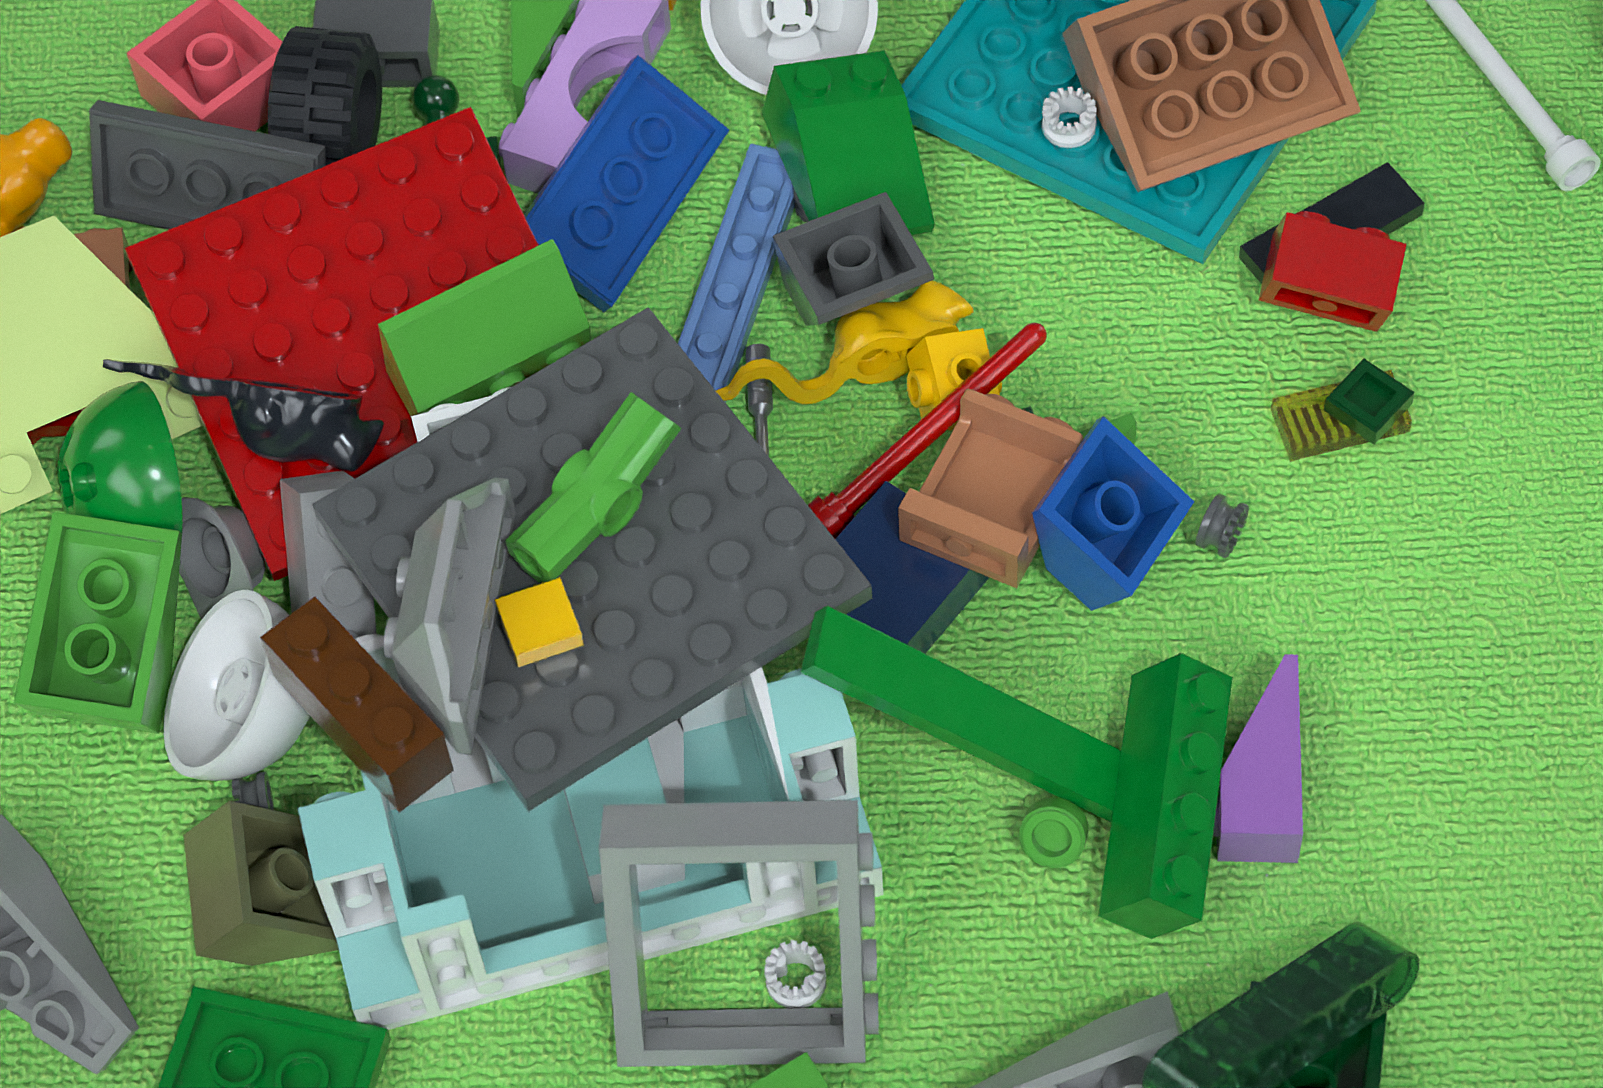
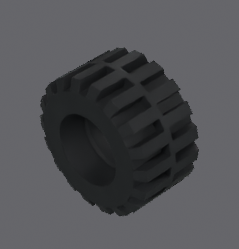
M301 26L292 27L278 50L273 66L268 100V134L324 145L326 165L376 146L382 108V73L379 55L372 36L366 32Z

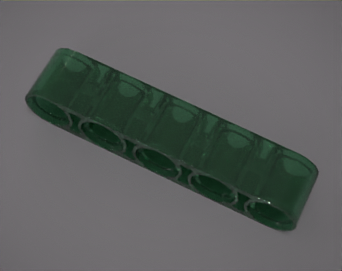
M1358 921L1353 922L1163 1045L1147 1065L1143 1075L1142 1088H1275L1400 1003L1415 983L1420 968L1419 957L1416 953L1366 924Z

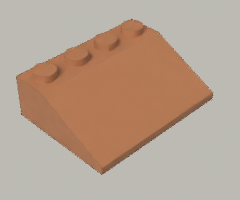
M1131 0L1079 18L1062 33L1085 94L1088 92L1091 95V100H1095V107H1097L1096 115L1137 192L1361 112L1320 0Z

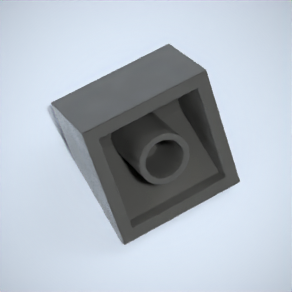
M886 192L773 235L784 287L805 325L823 324L934 280L931 267Z

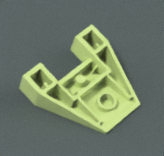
M55 216L0 237V514L53 491L27 432L87 407L93 400L115 387L136 381L147 383L160 403L171 439L203 426L189 394L178 391L164 381L150 379L131 372L119 373L103 368V359L156 363L177 367L153 312Z

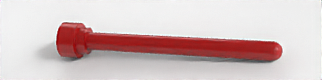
M1036 322L1027 324L840 493L835 495L831 491L823 499L817 495L807 504L834 539L855 517L853 514L872 498L885 481L890 482L959 420L960 399L966 389H971L984 395L988 394L1045 343L1047 332L1043 325Z

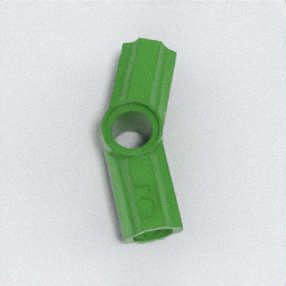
M630 392L590 450L583 449L567 460L555 477L551 495L505 540L508 552L520 564L522 570L539 583L541 581L548 582L554 580L600 534L604 537H611L621 531L639 508L643 493L640 487L654 466L657 465V462L679 433L681 427Z

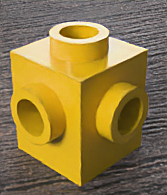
M983 328L925 336L906 355L910 370L907 376L908 396L911 404L915 408H919L921 419L990 358ZM1002 382L988 394L1000 395ZM957 422L954 425H952L948 430L953 431Z

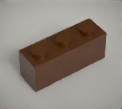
M315 596L260 637L273 676L399 813L454 771L444 733Z

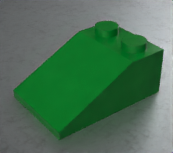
M886 51L775 65L767 90L762 117L808 221L886 192L911 235L933 232L935 222L906 94Z

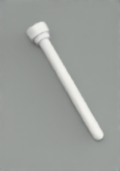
M1425 0L1546 150L1544 159L1547 162L1546 171L1559 188L1563 191H1571L1588 182L1596 174L1601 163L1600 158L1583 139H1576L1572 135H1564L1456 0Z

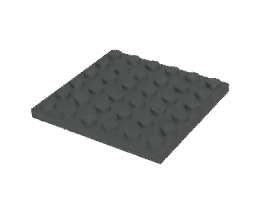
M649 307L313 503L317 519L387 616L399 617L402 598L397 596L396 577L400 558L402 556L411 557L416 530L448 499L493 478L509 479L516 512L513 533L551 495L555 477L567 460L583 449L590 450L630 392L681 427V430L661 456L657 465L654 466L640 487L643 491L642 500L629 523L611 537H604L600 534L557 577L561 578L582 633L584 646L518 668L500 616L497 613L475 738L528 812L809 638L816 611L828 605L844 614H848L872 599V585ZM508 553L501 597L546 582L541 581L539 583L522 570L516 559Z

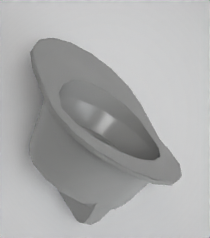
M183 497V529L179 574L186 584L199 616L203 619L209 610L227 595L239 590L253 591V588L262 581L265 572V560L242 510L228 505L210 506L198 498Z

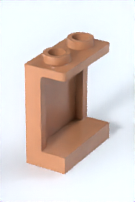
M966 389L960 399V418L920 491L909 488L898 508L900 541L1017 589L1040 546L1032 512L1082 442L1083 435L1058 418H1042L1015 407L1009 400L1000 395H984L974 390Z

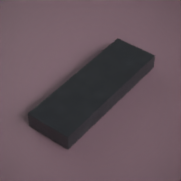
M1387 162L1301 212L1308 211L1327 217L1331 224L1353 230L1368 227L1381 230L1389 235L1422 216L1425 203ZM1278 225L1240 246L1239 259L1261 284L1263 282L1272 236Z

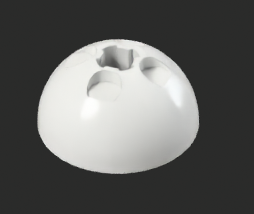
M701 0V20L707 43L723 69L739 83L766 95L775 65L866 53L876 29L878 1L806 0L808 5L807 14L812 15L808 16L805 15L806 3L804 0Z
M235 591L216 603L192 633L178 661L166 701L164 743L171 765L181 775L200 780L226 781L257 773L275 763L289 751L310 718L305 709L273 676L260 639L263 634L288 617L289 614L278 604L255 591Z

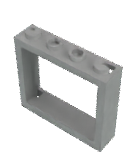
M858 800L603 805L599 855L618 1067L786 1064L805 1052L808 1053L814 1064L866 1063V1034H879L878 993H865L864 981H877L876 939H863L862 927H875L874 884H861L860 871H873L872 833H859ZM837 861L843 1008L648 1011L637 865Z

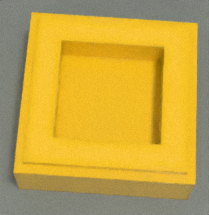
M561 578L495 599L497 611L518 668L584 646L582 633Z

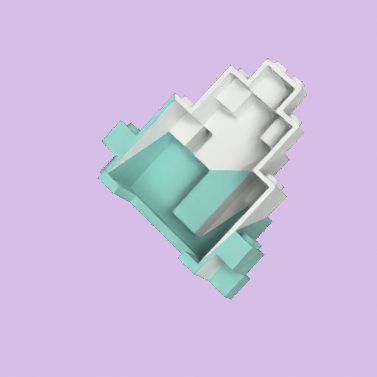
M509 388L501 389L491 396L461 404H441L426 413L411 416L417 442ZM369 634L356 638L361 646L405 691L401 686L393 658L385 657L384 636ZM762 667L529 812L475 737L472 754L457 753L446 740L454 771L400 813L362 771L364 791L353 794L348 792L330 793L320 797L314 804L298 808L314 881L337 940L357 1022L387 1028L388 1030L609 970L599 855L603 805L858 800L859 833H871L859 797L856 736L842 692L801 673V669L785 674L778 681L767 683ZM873 841V871H860L861 884H874L875 897L883 895L882 866ZM837 861L637 865L644 960L838 907Z

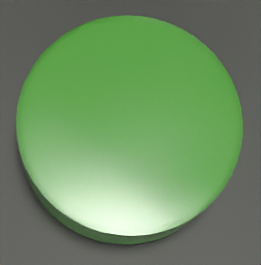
M1058 797L1043 798L1032 804L1026 811L1019 829V841L1025 854L1035 863L1049 868H1060L1073 863L1079 858L1088 838L1089 826L1082 810L1071 801Z

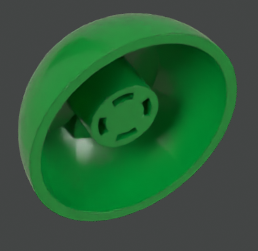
M144 381L127 383L103 393L77 416L69 428L60 450L58 481L61 489L62 504L66 514L170 529L182 533V497L177 461L169 428L156 395Z

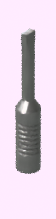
M753 344L746 348V363L763 358L771 360L770 348L767 345ZM756 379L747 384L748 410L755 417L756 442L769 457L767 417L773 410L772 382L768 379Z

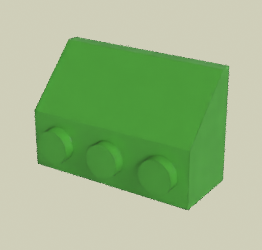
M553 239L378 324L386 373L410 416L426 413L441 404H461L491 396L504 388L513 387L591 341L589 322L561 253Z

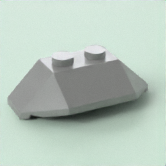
M493 478L448 499L416 530L411 557L402 556L397 569L396 591L397 596L402 598L399 617L390 616L385 629V657L393 658L401 686L444 733L445 739L454 750L461 754H472L498 613L495 599L501 597L509 553L505 540L512 534L516 515L509 479Z

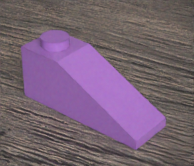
M1284 655L1221 770L1213 837H1217V861L1298 863L1303 838L1298 655Z

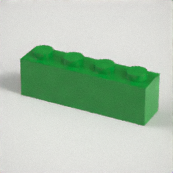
M1179 653L1131 676L1098 917L1149 939L1201 922L1203 919L1233 678L1183 653Z

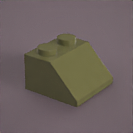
M229 800L184 834L196 956L254 966L339 950L334 931L314 881L300 816Z

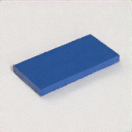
M637 55L629 61L524 214L538 245L551 239L554 240L575 290L604 313L614 305L729 132V129L642 57Z

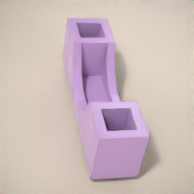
M579 0L574 23L567 35L561 34L555 41L550 56V64L542 78H536L530 84L525 98V107L515 124L509 123L502 133L499 143V155L503 157L508 184L539 194L588 122L576 110L586 92L598 82L622 73L629 61L637 55L650 65L671 30L668 0Z

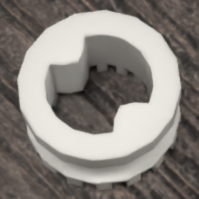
M1068 87L1066 91L1063 88H1059L1057 93L1051 92L1049 98L1044 100L1042 110V129L1045 137L1052 144L1063 148L1080 147L1089 142L1095 134L1097 107H1095V100H1091V95L1088 92L1083 94V90L1080 88L1077 91H1073V87ZM1065 112L1077 113L1080 115L1079 123L1074 122L1072 127L1071 123H1067V126H1064V122L1060 121L1059 123V114Z
M791 940L789 944L785 942L780 943L779 948L771 950V955L765 961L764 971L766 987L770 997L778 1005L787 1009L812 1006L821 998L826 988L825 964L822 954L817 952L814 945L810 947L807 942L797 943V940ZM802 963L809 966L814 972L813 975H808L804 978V985H801L800 989L798 987L790 989V986L787 985L784 987L781 981H777V978L787 975V965Z

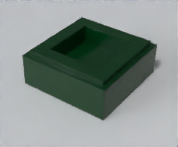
M1363 358L1325 399L1324 411L1375 445L1412 405L1414 391Z

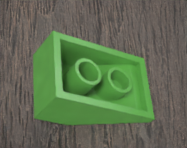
M59 512L52 513L13 703L37 715L156 734L160 733L172 672L182 533L180 531Z

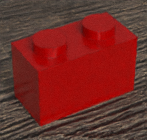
M1303 211L1296 214L1286 212L1272 236L1258 301L1377 332L1393 312L1407 244L1391 240L1387 233L1378 229L1362 227L1353 230L1331 224L1327 217L1315 212Z

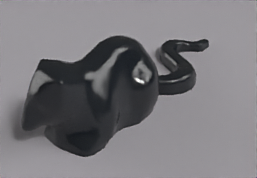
M103 359V368L119 373L131 372L150 379L164 381L185 394L206 397L224 396L229 401L236 431L242 442L259 457L285 463L317 459L326 462L336 469L354 472L370 456L384 427L382 420H362L359 418L363 397L361 395L319 390L281 382L193 375L183 369L168 365Z

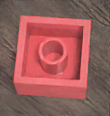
M197 0L128 51L127 56L140 96L158 112L257 131L268 122L271 76L278 50L283 41L235 0Z

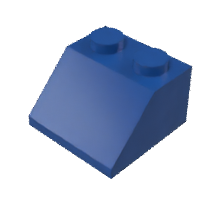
M1103 416L1095 421L1032 512L1045 568L1091 611L1131 597L1194 504V501Z

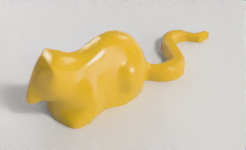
M932 280L920 285L909 298L900 302H876L841 316L835 329V345L829 361V369L819 377L809 380H797L780 363L765 358L755 359L741 366L726 387L715 391L723 401L732 400L749 382L756 379H768L790 400L800 404H814L829 398L848 379H856L862 384H878L893 381L910 372L906 355L925 336L959 332L956 324L960 319L970 316L974 309L957 292L944 284Z

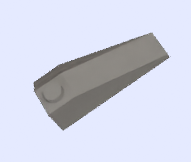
M0 815V1011L6 1008L30 1023L34 1036L97 1075L109 1066L139 1029V1026L47 863L3 815Z

